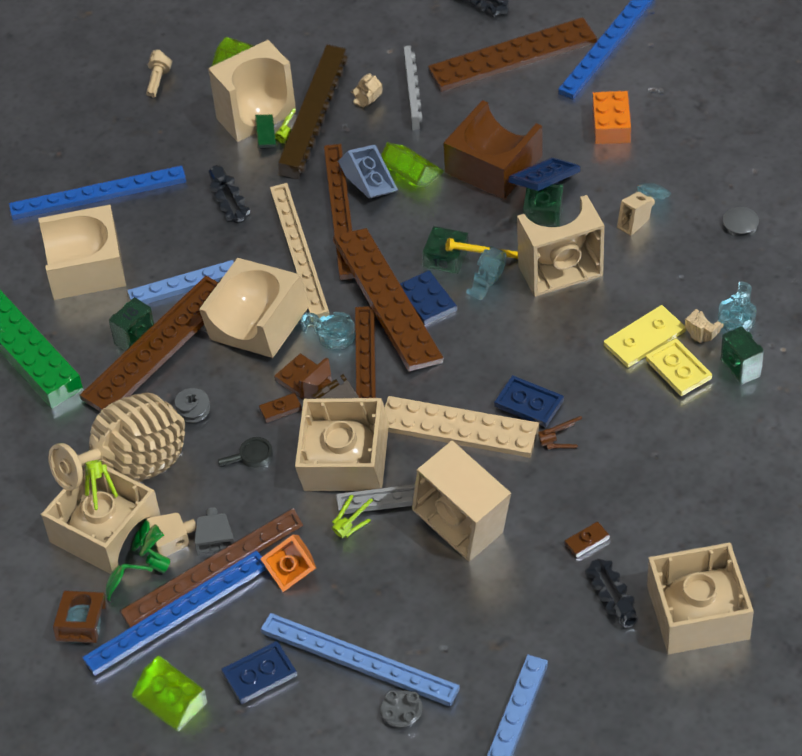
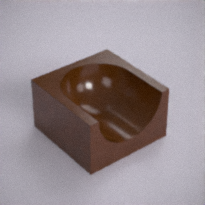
M482 100L444 141L445 173L505 200L517 186L516 184L509 183V176L535 165L543 156L542 125L536 123L525 136L514 134L503 128L495 120L489 109L488 102Z

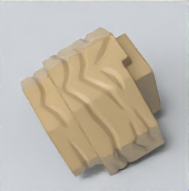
M367 74L351 91L355 96L354 104L365 107L373 103L382 94V84L375 75Z
M697 309L685 319V328L689 332L690 337L699 343L711 341L724 326L723 323L721 324L718 321L712 324L705 318L703 312L700 311L699 313Z

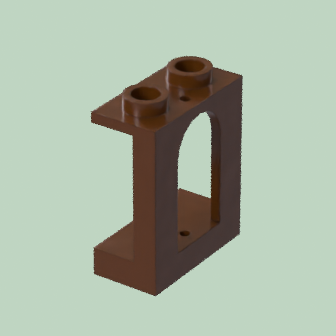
M63 592L53 625L56 641L97 643V624L101 610L107 608L104 592ZM70 607L89 608L86 622L66 621Z

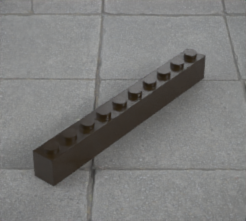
M326 44L278 162V175L299 179L301 173H304L306 168L305 162L310 159V149L314 148L315 137L319 136L320 124L324 123L325 112L329 111V101L333 100L334 89L338 88L339 77L343 75V66L347 65L348 56H346V48Z

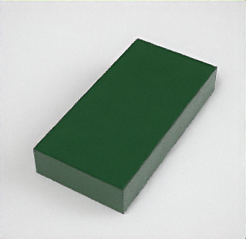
M273 114L255 115L258 148H275Z

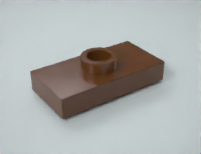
M292 393L261 404L259 409L265 422L269 423L302 411V406L296 394Z
M597 521L564 540V545L578 558L609 540L610 535Z

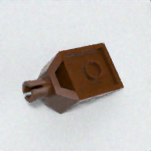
M300 353L274 375L275 381L292 393H295L302 400L307 398L314 399L312 395L332 382L329 359L324 358L317 365Z

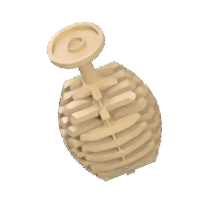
M146 392L122 398L108 405L95 418L90 432L89 451L77 455L69 445L64 443L55 444L50 448L48 460L51 472L57 483L69 491L80 486L83 479L82 466H85L86 462L101 460L102 464H106L107 467L137 482L155 477L170 468L182 451L185 439L184 418L177 413L173 406L166 401L164 402L153 393Z

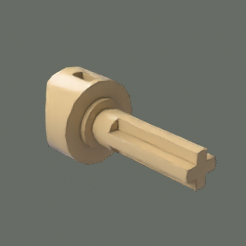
M154 50L148 62V67L152 70L147 89L148 97H156L162 74H167L173 60L169 59L160 50Z

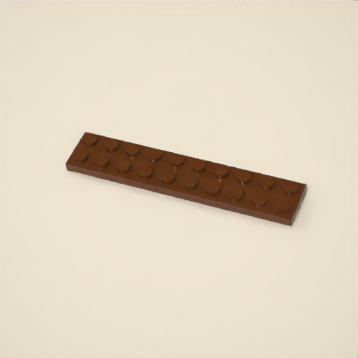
M582 17L429 65L428 71L440 91L443 92L595 44L597 37Z
M365 228L334 235L333 242L407 370L412 371L443 363L444 358L368 229Z
M208 276L201 279L80 394L81 400L101 412L111 403L131 396L204 325L199 309L218 282Z

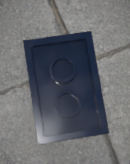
M430 270L400 283L424 325L457 311V305Z
M512 375L495 400L494 407L528 421L538 422L540 426L546 428L563 403L564 396Z
M278 641L221 669L222 674L240 704L297 676V671Z

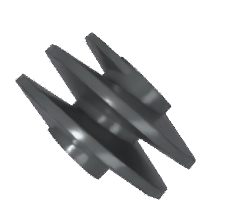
M199 388L184 389L175 398L174 402L177 413L187 423L199 422L207 417L210 412L209 397L205 391Z

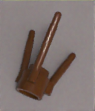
M579 416L552 428L539 431L538 436L541 446H547L548 450L553 448H577V444H554L553 442L557 441L556 432L575 425V422L581 420L582 417Z

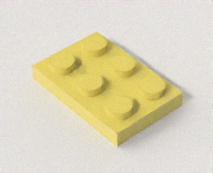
M677 338L646 355V361L680 396L687 394L712 379V373Z

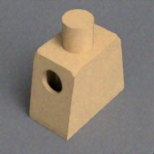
M636 192L621 200L617 228L632 236L649 220L651 208L655 204L654 198Z
M177 512L147 518L150 528L156 524L164 534L155 543L158 553L165 557L188 546L187 534L196 531L195 520L182 522L180 514Z

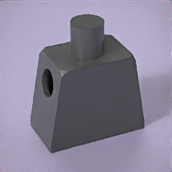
M208 508L206 516L197 518L195 535L197 555L217 553L234 543L226 514H218L216 508Z

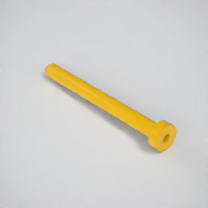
M448 238L445 244L446 251L457 249L518 259L517 251L454 242L452 238Z

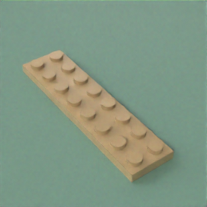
M388 396L384 407L389 421L388 432L445 443L453 441L457 445L528 458L531 457L539 430L538 422Z

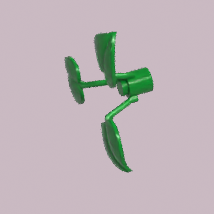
M145 520L135 534L131 549L136 551L141 546L139 556L141 557L148 552L149 555L146 559L148 566L117 565L106 583L105 594L108 601L111 602L110 597L121 581L126 568L148 570L150 572L155 569L161 573H165L171 560L150 549L164 536L158 525L154 524L150 528L149 521Z

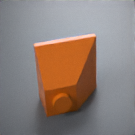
M299 535L290 536L260 558L283 592L316 569L311 553Z

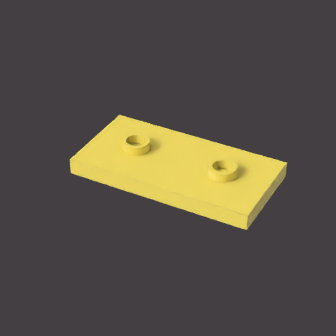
M660 305L604 340L603 345L629 368L645 358L647 354L686 332V328L663 305Z

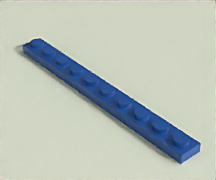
M631 0L559 87L558 94L574 99L654 0Z
M182 166L12 202L9 203L13 220L186 183V178Z
M258 551L248 555L83 657L84 663L94 676L267 570L260 559L262 556Z

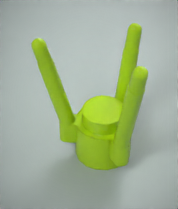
M295 108L286 116L281 127L275 133V139L280 143L285 144L289 138L291 129L287 125L296 111Z
M101 460L86 462L84 467L85 496L89 495L91 479L94 509L98 510L96 478L102 477L101 473H104L114 497H118V494L108 474L106 464H102Z
M353 495L349 496L338 516L332 521L334 525L331 528L337 536L342 539L344 537L348 538L353 532L371 521L368 518L351 528L353 526L351 522L373 501L372 498L364 503L349 519L345 517L341 519L354 497Z

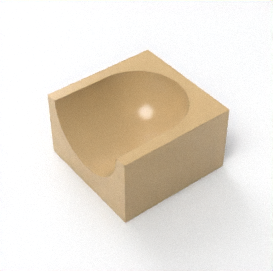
M269 40L208 68L216 118L237 142L256 133L255 115L273 114V123L276 124L284 120L293 108L296 109L290 62Z
M587 195L580 197L579 216L564 226L544 227L530 221L525 214L517 216L518 267L534 297L603 276L604 224Z
M111 205L39 218L48 264L45 265L54 300L126 286Z
M237 258L199 310L210 340L273 358L310 304L301 274Z
M382 398L304 399L295 468L304 491H365L382 488L389 421Z
M451 441L417 469L412 510L470 562L503 533L511 492L455 442Z
M83 466V479L80 486L70 491L63 489L41 516L50 543L111 574L118 565L121 547L133 527L145 518L160 516L155 491L107 467L118 497H114L104 473H101L102 477L96 478L98 510H95L91 479L89 495L85 496V466Z
M731 543L649 557L647 587L668 655L750 639L754 611Z

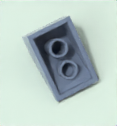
M376 145L348 150L338 161L345 176L368 198L398 191Z

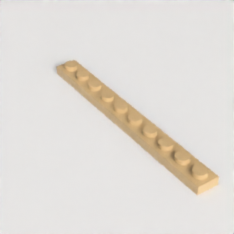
M284 183L270 187L296 272L301 274L310 304L308 310L313 321L330 316L288 184Z

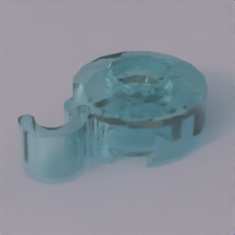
M490 246V250L485 249L477 262V265L480 266L479 272H475L474 285L472 289H467L468 295L479 300L486 296L489 286L494 285L504 271L507 258L506 252Z
M739 282L738 292L732 295L730 299L721 301L718 310V322L724 324V330L731 333H744L753 328L756 322L757 310L756 305L754 306L750 302L752 292L750 284Z
M333 312V315L327 317L324 315L321 318L314 313H306L301 317L302 331L306 332L307 327L314 326L315 334L318 335L320 343L326 348L333 350L344 349L355 340V323L352 321L351 316L344 312Z

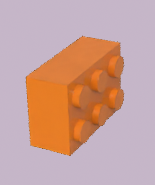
M628 91L593 92L592 108L595 144L631 143Z

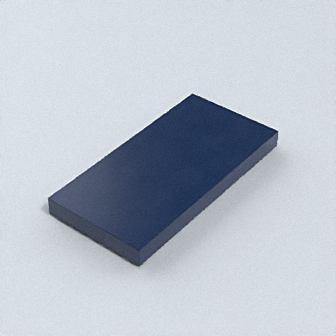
M552 157L509 176V183L539 191L579 173L581 166Z

